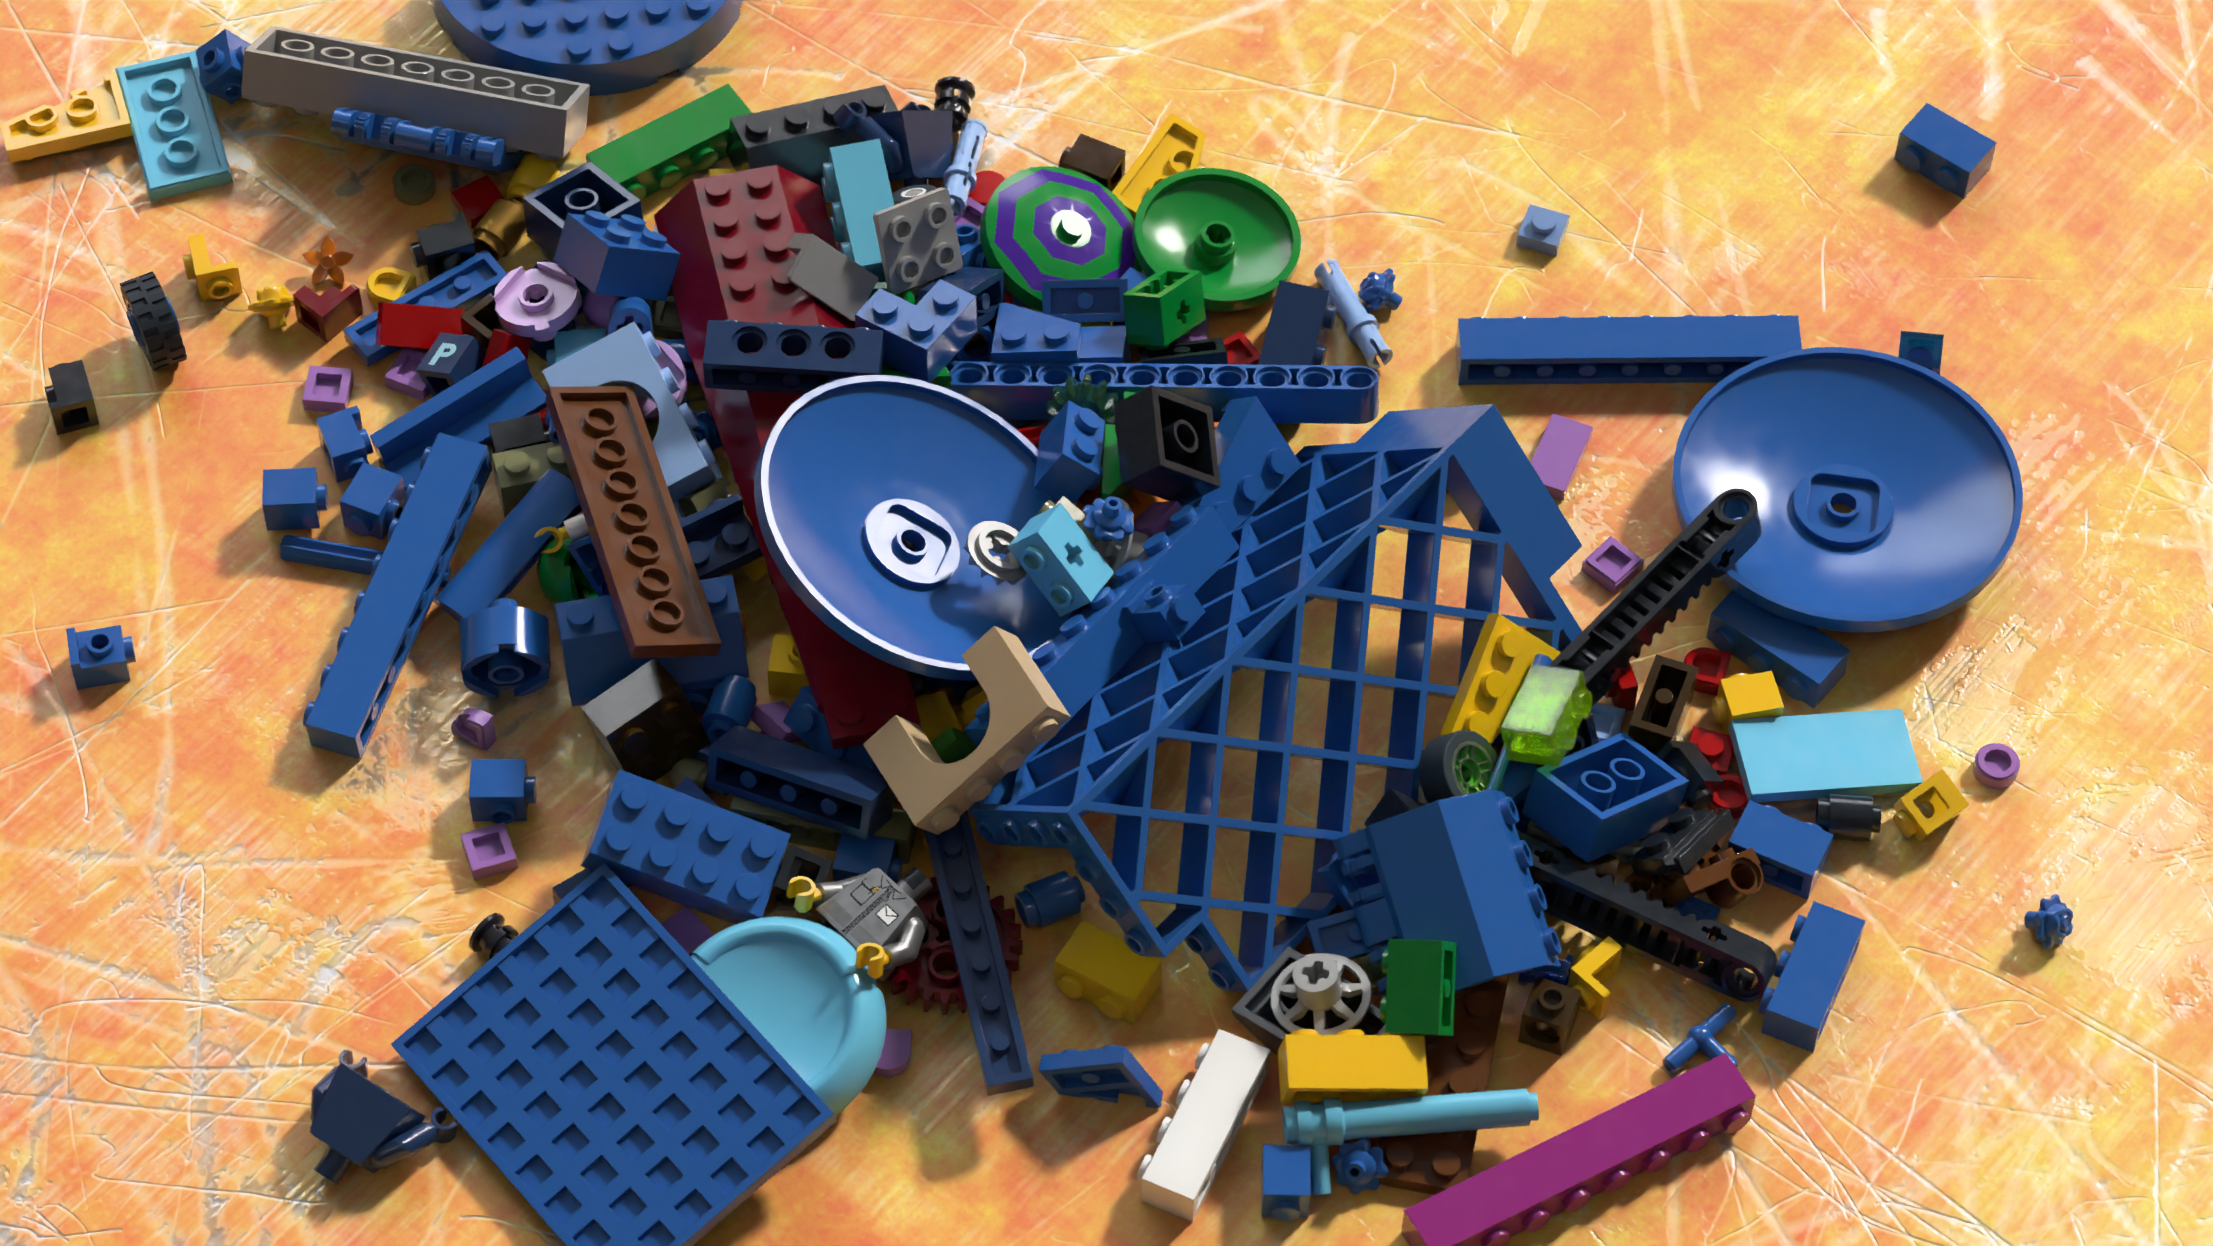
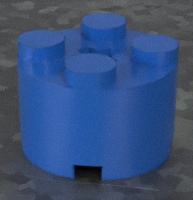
M501 598L494 600L491 603V607L479 610L460 620L461 672L464 685L468 689L483 696L499 698L498 690L514 689V697L534 693L548 683L551 659L549 620L546 616L531 609L519 607L518 603L513 599Z

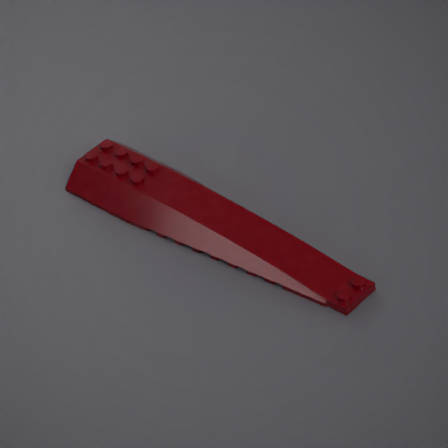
M778 165L693 179L654 214V221L657 233L667 238L666 243L680 253L671 289L685 346L699 385L705 394L711 418L716 424L723 451L726 452L734 481L740 490L746 514L751 520L758 547L762 551L767 564L769 577L778 594L781 610L790 627L791 637L818 711L824 714L832 749L864 744L895 715L921 727V720L914 697L913 673L864 652L820 620L797 596L780 573L761 533L754 497L758 457L765 440L779 418L804 394L705 388L703 357L708 320L723 321L725 319H734L740 322L752 323L779 322L785 325L810 326L820 324L834 328H855V321L845 319L787 280V275L798 256L786 248L793 233L814 234L837 250L820 185Z

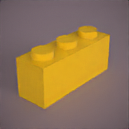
M1300 1029L1291 1032L1290 1035H1285L1278 1049L1281 1104H1294V1101L1309 1100L1310 1104H1322V1099L1339 1098L1341 1102L1419 1097L1424 1096L1428 1090L1424 1035L1399 1033L1364 1035L1363 1031L1356 1029L1343 1030L1336 1035H1318L1316 1030Z

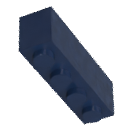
M734 725L710 746L706 786L864 840H868L892 818L894 792L879 772L739 725Z

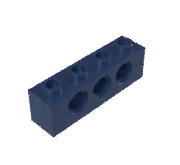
M725 319L723 321L708 320L703 357L705 388L806 394L821 385L838 379L863 375H882L884 360L883 330H871L866 327H856L853 329L834 328L820 324L801 326L785 325L779 322L752 323L740 322L734 319Z

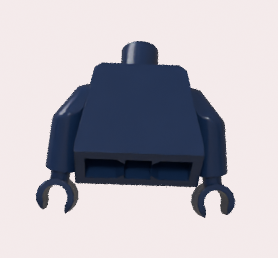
M852 101L849 105L842 104L834 112L833 119L842 129L851 130L857 126V133L865 141L880 139L889 181H904V188L914 185H929L930 179L943 178L946 169L951 166V153L954 147L952 140V111H931L924 104L917 105L915 102L910 101L900 111L870 114L869 118H865L867 111L864 104L859 101Z
M343 1050L339 1055V1066L333 1067L312 1088L310 1110L312 1124L310 1126V1133L329 1145L314 1170L337 1185L352 1162L375 1173L380 1168L386 1169L418 1153L434 1142H451L456 1137L458 1121H453L447 1126L440 1125L446 1119L447 1110L438 1107L431 1113L430 1124L423 1122L426 1116L367 1078L369 1073L366 1057H363L359 1063L353 1064L352 1051Z

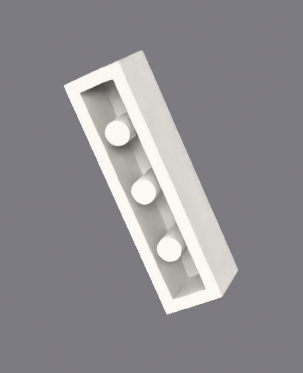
M1220 1029L1211 1044L1205 1042L1202 1045L1195 1062V1069H1198L1192 1081L1186 1079L1183 1082L1176 1098V1106L1179 1107L1173 1119L1170 1117L1164 1119L1157 1135L1156 1143H1159V1146L1154 1156L1147 1154L1139 1168L1137 1181L1142 1182V1202L1188 1221H1194L1269 1072L1270 1049Z

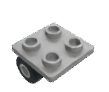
M932 185L905 187L892 194L893 206L874 213L873 219L888 292L898 294L962 268V256L948 189L937 188Z

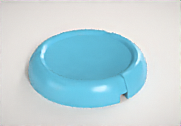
M780 916L748 920L726 928L707 939L692 952L691 958L835 1115L840 1113L859 1095L868 1083L880 1059L886 1034V1007L883 993L877 988L875 982L877 979L868 975V966L860 969L855 967L857 949L844 937L821 924L806 919Z

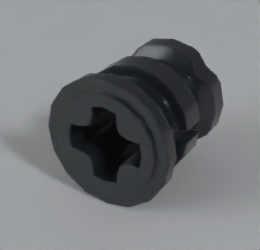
M943 77L935 84L934 111H952V132H957L961 130L962 124H966V120L969 119L972 100L975 97V87L970 81L961 77ZM955 89L958 90V95H954Z
M493 913L486 917L473 931L469 939V947L473 952L483 951L482 955L489 961L519 934L511 925L504 926L505 919L503 915Z

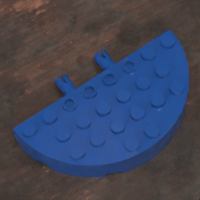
M431 0V5L439 24L452 37L453 44L473 63L589 84V96H606L658 83V77L674 70L681 73L702 60L718 46L733 28L741 14L740 8L744 0Z

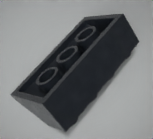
M884 84L730 118L726 154L736 172L778 165L820 185L824 197L821 178H824L822 164L829 162V148L865 141L857 133V126L851 130H844L839 127L833 119L834 112L842 104L849 105L852 101H859L864 104L867 111L865 118H869L870 114L899 110Z

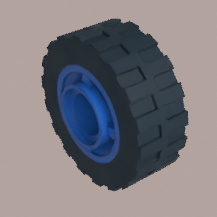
M153 271L120 283L128 321L136 341L142 347L153 371H158L187 360L177 317Z

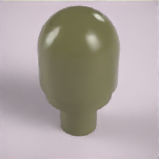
M687 757L678 761L670 771V781L675 788L686 777H689L707 796L711 792L725 797L729 794L706 786L708 762Z

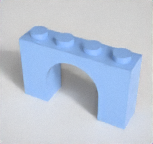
M632 322L542 370L550 387L633 386L635 395L648 398L657 404L659 427L652 444L673 503L717 480L710 466L717 462L716 457L706 439L698 442L692 429L699 426L687 403L679 405L674 393L679 391L680 387L669 367L661 370L656 357L661 355L662 352L650 331L643 334L636 323Z

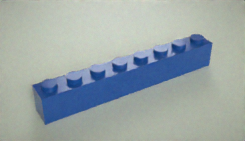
M1798 315L1558 316L1555 318L1518 316L1514 318H1458L1455 347L1458 385L1719 383L1736 370L1750 363L1775 354L1802 349Z
M439 432L433 446L425 449L421 458L419 477L416 483L411 482L407 487L402 514L400 518H394L390 524L386 549L383 555L378 554L374 559L369 586L366 591L361 590L357 596L354 606L355 616L350 627H344L340 633L337 643L338 653L333 664H327L323 670L320 680L321 690L316 701H310L305 709L303 725L307 729L312 746L359 760L362 759L492 471L488 446Z
M1187 505L1177 510L1170 517L1171 523L1162 532L1150 537L1143 544L1144 550L1134 560L1128 561L1118 568L1115 573L1116 578L1107 587L1102 588L1079 615L1071 617L1060 627L1061 633L1052 642L1043 645L1032 655L1033 661L1071 716L1059 727V730L1146 643L1122 607L1149 580L1154 579L1158 584L1165 583L1167 586L1188 584L1195 594L1240 548L1213 505L1202 507ZM989 701L977 709L975 712L976 718L964 729L976 748L982 742L988 729L990 720ZM1050 740L1042 742L1026 756L1023 765L1014 771H1020Z

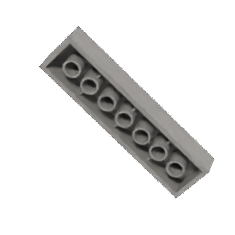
M270 26L244 50L241 98L255 100L257 105L263 107H276L279 105L294 107L296 112L306 115H314L319 112L333 115L337 108L345 107L360 110L362 113L370 112L400 118L402 121L410 120L413 126L428 129L439 126L442 129L449 128L479 134L482 137L489 136L504 139L506 152L523 150L534 152L541 159L556 160L563 158L586 132L590 85Z

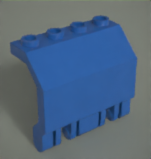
M345 107L337 108L331 121V132L340 135V140L497 172L516 169L525 153L523 150L506 152L504 139L489 136L482 137L479 134L449 128L442 129L439 126L430 127L429 129L413 126L410 120L402 121L400 118L370 112L362 113L360 110Z
M1490 789L1437 800L1374 823L1363 830L1333 841L1339 862L1355 859L1341 866L1344 877L1358 876L1365 871L1376 868L1380 879L1379 883L1359 888L1350 894L1353 905L1370 902L1385 896V898L1365 904L1354 910L1366 949L1388 944V939L1456 942L1455 993L1500 977L1526 971L1544 973L1560 967L1557 955L1561 954V945L1554 929L1547 926L1543 911L1547 910L1546 898L1539 884L1533 883L1529 867L1533 866L1532 855L1527 843L1519 839L1515 823L1519 822V815L1511 797H1506L1504 792ZM1388 945L1368 953L1371 964H1382L1383 952L1385 949H1388ZM1387 977L1377 982L1380 992L1384 993L1387 990Z

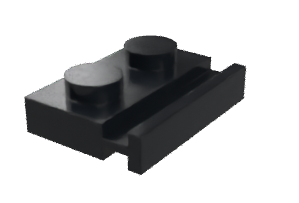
M1680 809L1669 816V822L1661 830L1643 841V847L1629 859L1635 875H1670L1675 869H1678L1679 874H1686L1736 825L1729 809H1724L1718 816H1716L1714 810Z

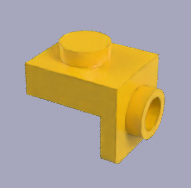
M204 233L188 236L190 254L182 255L187 280L196 279L201 302L223 299L242 293L237 262L232 261L211 266Z
M1610 936L1598 946L1589 945L1580 953L1575 961V965L1570 970L1568 987L1581 991L1578 1008L1591 1012L1598 1019L1607 1014L1610 998L1609 990L1602 984L1618 971L1622 947Z

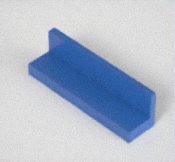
M515 347L370 435L377 456L385 468L390 472L403 476L406 492L411 482L416 483L421 472L420 463L422 455L427 447L433 446L439 432L485 445L491 441L488 424L533 415L547 407L546 394L532 377L525 356L518 347Z

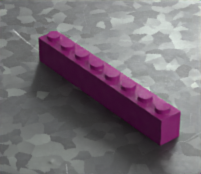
M1724 1053L1405 1209L1401 1233L1410 1246H1504L1510 1237L1524 1230L1527 1232L1536 1231L1543 1227L1551 1217L1565 1210L1567 1212L1579 1210L1589 1202L1591 1197L1605 1190L1608 1192L1617 1191L1624 1187L1632 1177L1646 1170L1651 1173L1663 1168L1672 1157L1684 1151L1688 1153L1696 1152L1703 1148L1711 1138L1725 1131L1727 1133H1734L1740 1130L1751 1119L1756 1095L1728 1055Z

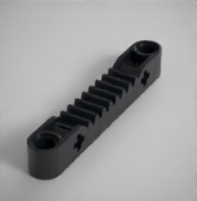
M1732 488L1718 495L1552 661L1538 697L1541 713L1557 700L1554 699L1555 697L1560 695H1566L1560 699L1588 712L1615 684L1621 669L1625 671L1628 668L1629 659L1632 656L1637 659L1640 656L1641 647L1644 644L1649 647L1652 644L1653 635L1656 632L1661 635L1664 632L1665 623L1668 620L1673 623L1676 619L1677 611L1679 609L1685 611L1691 597L1695 599L1699 597L1701 586L1709 587L1712 577L1718 578L1725 574L1758 541L1762 533V524L1756 497L1750 491L1743 488Z
M1517 830L1520 841L1524 840L1527 843L1532 855L1533 866L1529 867L1533 883L1539 884L1546 898L1547 910L1543 912L1604 940L1610 936L1622 948L1742 1002L1755 1001L1765 992L1775 972L1777 958L1771 947L1764 942L1714 920H1696V915L1693 913L1682 916L1678 906L1674 905L1668 909L1664 908L1662 899L1656 898L1649 901L1646 899L1645 891L1640 890L1632 893L1629 891V884L1625 882L1618 886L1614 885L1612 876L1596 877L1595 869L1592 867L1583 871L1579 869L1578 861L1572 860L1568 862L1567 857L1560 850ZM1545 859L1548 860L1547 865L1543 864ZM1712 936L1716 937L1715 941L1710 940ZM1699 961L1704 962L1702 967L1698 966ZM1744 968L1749 969L1754 973L1748 972Z

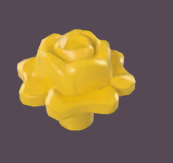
M276 285L265 287L263 290L258 289L256 291L257 301L248 305V310L259 312L262 316L268 317L270 329L286 327L285 314L294 306L293 297L289 295L287 288Z

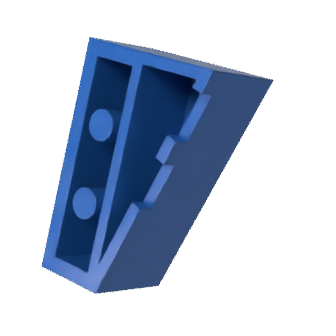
M1257 396L1230 399L1225 402L1221 410L1224 415L1215 430L1221 487L1184 505H1192L1193 507L1213 505L1230 533L1237 529L1302 467Z

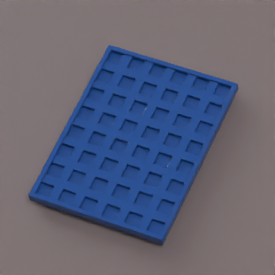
M605 863L391 1043L395 1051L566 1246H693L838 1120L833 1111Z

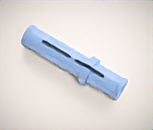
M968 119L966 124H962L952 164L946 169L943 176L944 188L949 190L954 216L961 215V210L965 211L968 195L975 189L977 182L975 171L984 140L988 133L987 126L978 119Z
M1326 260L1331 269L1330 274L1322 262L1316 267L1314 276L1324 290L1330 291L1331 302L1334 307H1337V312L1346 325L1345 332L1352 343L1358 345L1370 368H1380V364L1376 359L1377 354L1382 363L1386 365L1392 359L1393 352L1380 335L1374 315L1367 313L1342 272L1337 260Z

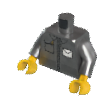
M914 867L897 884L881 869L875 868L866 874L844 880L816 884L808 877L796 876L789 881L786 896L788 898L796 897L794 908L800 913L808 912L814 902L818 906L816 908L823 921L829 925V929L844 937L857 949L855 967L860 969L868 966V975L874 979L880 978L884 981L897 966L912 962L917 958L929 922L916 902L932 889L933 885L917 867Z

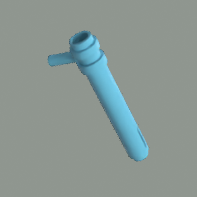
M1526 1088L1341 1102L1339 1098L1322 1099V1104L1310 1105L1309 1100L1294 1101L1293 1106L1282 1108L1285 1144L1310 1145L1313 1195L1332 1193L1328 1146L1343 1145L1344 1140L1529 1126L1530 1121L1539 1120L1536 1092L1528 1093Z

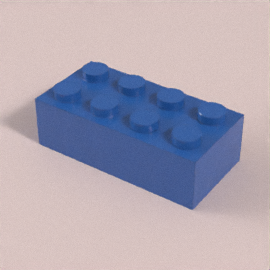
M619 769L609 785L581 867L595 871L605 863L626 884L736 925L748 920L762 918L791 834Z

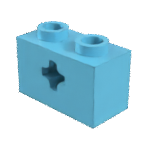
M1061 503L1031 518L1007 546L1060 617L1090 603L1114 574Z

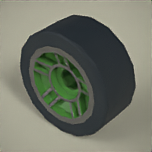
M1460 730L1439 736L1428 742L1421 753L1418 766L1420 785L1428 803L1486 790L1498 760L1497 754L1488 740L1475 731ZM1501 781L1498 791L1502 790L1503 781Z

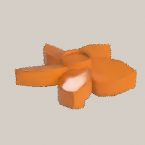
M327 236L321 244V252L309 251L303 254L308 263L317 266L312 274V284L324 281L328 274L333 281L345 284V274L340 266L348 264L354 254L347 251L336 252L335 242L330 236Z

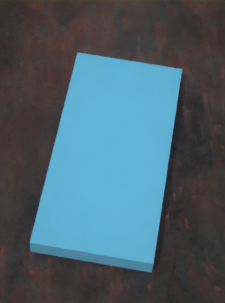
M196 51L115 68L150 201L233 182L209 94L202 87L199 80L200 71Z
M1902 709L1731 720L1728 727L1748 802L1749 800L1757 803L1828 798L1829 794L1859 796L1910 792L1923 782Z

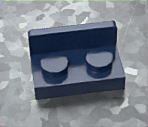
M738 493L725 499H717L711 502L705 509L688 517L678 518L700 580L721 577L763 556L762 551L758 547L753 526L744 514L743 500Z

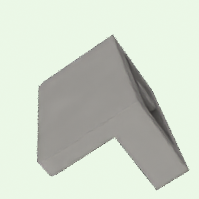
M793 233L786 248L798 256L787 275V280L845 319L855 321V314L867 302L879 278L814 234Z

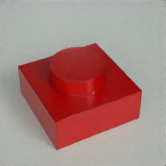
M494 329L482 367L515 347H518L526 360H528V351L532 338Z
M1630 662L1625 671L1621 669L1615 684L1604 695L1606 698H1612L1614 706L1624 708L1625 712L1634 710L1638 691V683Z
M1693 726L1689 742H1693L1718 775L1727 774L1734 751L1730 735Z

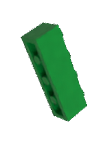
M726 84L587 153L586 162H592L642 201L644 198L664 188L674 186L678 181L700 170L710 168L714 163L727 157L726 146L730 118L751 114L752 112L732 87Z

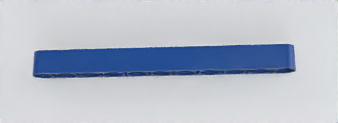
M950 361L946 365L951 376V388L946 389L957 392L981 404L1004 420L1053 419L1069 400L1082 408L1092 410L1099 418L1105 421H1115L1113 405L1123 400L1124 392L1137 393L1150 385L1211 407L1214 422H1220L1224 415L1221 410L1227 400L1257 396L1274 423L1363 424L1373 421L1379 413L1378 373L1374 369L1365 366Z

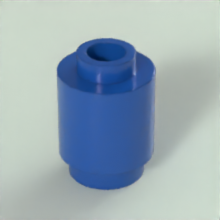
M728 675L716 684L701 720L703 729L714 741H717L734 725L748 727L757 704L756 688L751 681L738 675Z
M1063 870L1024 885L1023 891L1016 893L1014 899L1023 924L1027 928L1035 925L1038 928H1042L1081 913V903L1086 901V896L1078 877H1070Z

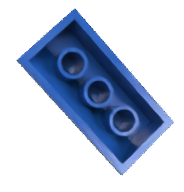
M732 575L700 580L722 643L718 655L657 658L682 689L719 683L728 675L749 678L741 617ZM610 595L555 603L558 633L572 707L587 704L653 659L631 658Z

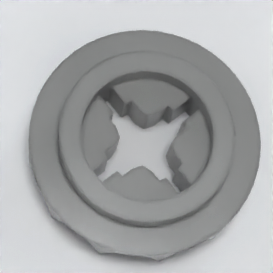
M984 521L971 529L963 549L970 554L968 564L979 566L981 569V577L990 575L997 585L1004 581L1015 585L1021 578L1027 576V572L1007 548L1019 533L1017 530L997 521ZM993 550L996 554L1002 553L1007 555L1002 560L999 556H992L990 551Z

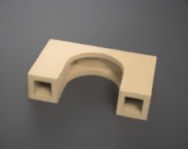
M993 626L961 655L984 689L990 706V720L987 732L980 745L969 756L958 762L945 764L921 727L897 715L863 744L913 824L937 835L956 825L960 815L975 802L986 798L998 781L1007 773L1022 766L1026 756L1042 742L1053 738L1058 733L1059 727L1071 717L1019 638L996 626Z

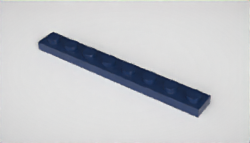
M966 810L960 815L956 825L949 830L943 831L939 835L924 830L987 1095L991 1096L1034 1087V1079L968 811Z

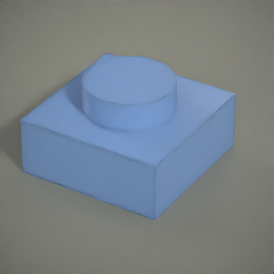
M1530 204L1518 232L1516 245L1557 256L1568 228L1570 215Z

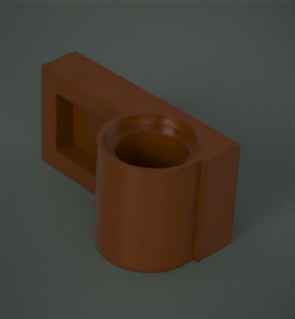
M1753 847L1738 854H1735L1733 848H1729L1708 859L1710 866L1701 869L1697 862L1686 874H1679V871L1675 872L1673 876L1676 882L1661 891L1668 906L1672 907L1706 892L1709 899L1716 906L1729 909L1757 893L1763 885L1764 878L1759 865L1761 863Z

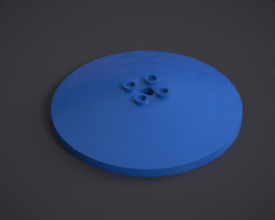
M1815 347L1792 350L1760 359L1736 370L1717 383L1693 408L1678 438L1672 467L1671 487L1673 502L1682 530L1725 490L1743 488L1750 491L1756 497L1762 524L1761 536L1725 574L1718 578L1737 594L1768 612L1808 626L1835 631L1881 632L1903 629L1942 617L1961 607L1977 596L2004 566L2012 551L2018 533L2023 507V487L2014 452L1994 419L1976 400L1945 377L1926 367L1889 354L1857 348ZM1835 504H1845L1851 507L1853 511L1850 513H1839L1832 506Z
M890 375L853 376L826 383L804 394L783 413L765 440L758 457L755 472L754 497L761 533L769 553L780 573L803 603L828 627L864 652L891 665L925 676L948 680L974 681L977 679L961 655L993 626L1017 636L1032 658L1036 650L1052 642L1061 633L1060 627L1064 622L1073 616L1079 615L1083 609L1082 606L1060 617L1028 574L1015 585L1007 581L997 585L992 576L986 575L981 577L979 566L968 564L970 554L963 548L968 539V533L975 525L984 521H997L1007 524L1020 532L1048 500L1054 504L1058 502L1033 488L1039 450L1017 429L981 404L957 392L917 379ZM902 540H907L914 544L917 552L906 548ZM993 550L990 551L992 556H999L1002 560L1007 555L1002 553L996 554Z

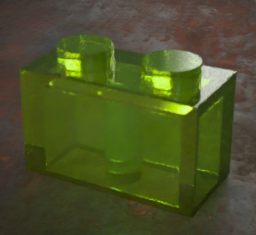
M1532 664L1500 727L1508 760L1554 767L1560 766L1567 750H1571L1575 744L1577 730L1582 719L1589 716L1592 708V694L1590 691H1587L1583 671Z

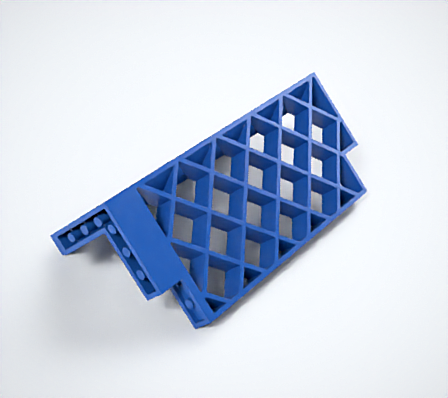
M1494 404L1388 411L1356 443L1304 446L1295 455L1302 467L1231 533L1240 548L1194 594L1206 611L1203 616L1179 640L1145 643L1020 771L1007 773L993 786L991 793L986 798L975 802L969 808V811L977 821L976 828L980 835L993 845L1067 848L1076 862V871L1097 892L1100 897L1099 903L1101 908L1108 916L1116 920L1125 934V943L1134 953L1139 956L1166 958L1185 939L1187 945L1203 959L1209 968L1208 975L1217 987L1223 991L1246 993L1288 946L1294 949L1308 935L1305 928L1307 922L1326 917L1339 904L1317 871L1321 867H1326L1331 861L1330 858L1336 853L1333 841L1352 834L1350 833L1356 765L1387 769L1384 794L1390 787L1425 805L1429 804L1419 784L1418 768L1423 746L1427 695L1455 698L1488 614L1499 613L1502 576L1528 618L1501 614L1502 616L1559 652H1562L1582 632L1549 579L1582 547V544ZM1446 488L1474 531L1443 526ZM1385 530L1408 534L1402 599L1372 595L1377 535ZM1441 540L1471 544L1465 609L1436 604ZM1315 598L1337 603L1331 669L1299 665L1305 603ZM1370 608L1401 612L1395 678L1364 674ZM1434 617L1464 622L1458 687L1428 683ZM1242 668L1265 673L1259 740L1225 736L1231 674ZM1298 677L1330 682L1324 749L1292 745ZM1363 686L1394 690L1388 757L1357 753ZM1507 725L1491 744L1493 748L1503 739ZM1166 740L1191 743L1185 813L1150 809L1156 745ZM1224 748L1257 752L1251 821L1218 817ZM1290 757L1322 760L1316 829L1284 825ZM1091 812L1116 816L1112 863L1081 817ZM1149 820L1184 824L1177 894L1143 890ZM1217 828L1250 832L1243 902L1210 898ZM1283 836L1315 840L1311 890L1296 907L1277 905ZM1149 901L1176 904V909L1155 928L1139 905V902ZM1209 908L1242 912L1238 960L1208 917ZM1276 916H1285V918L1275 927Z

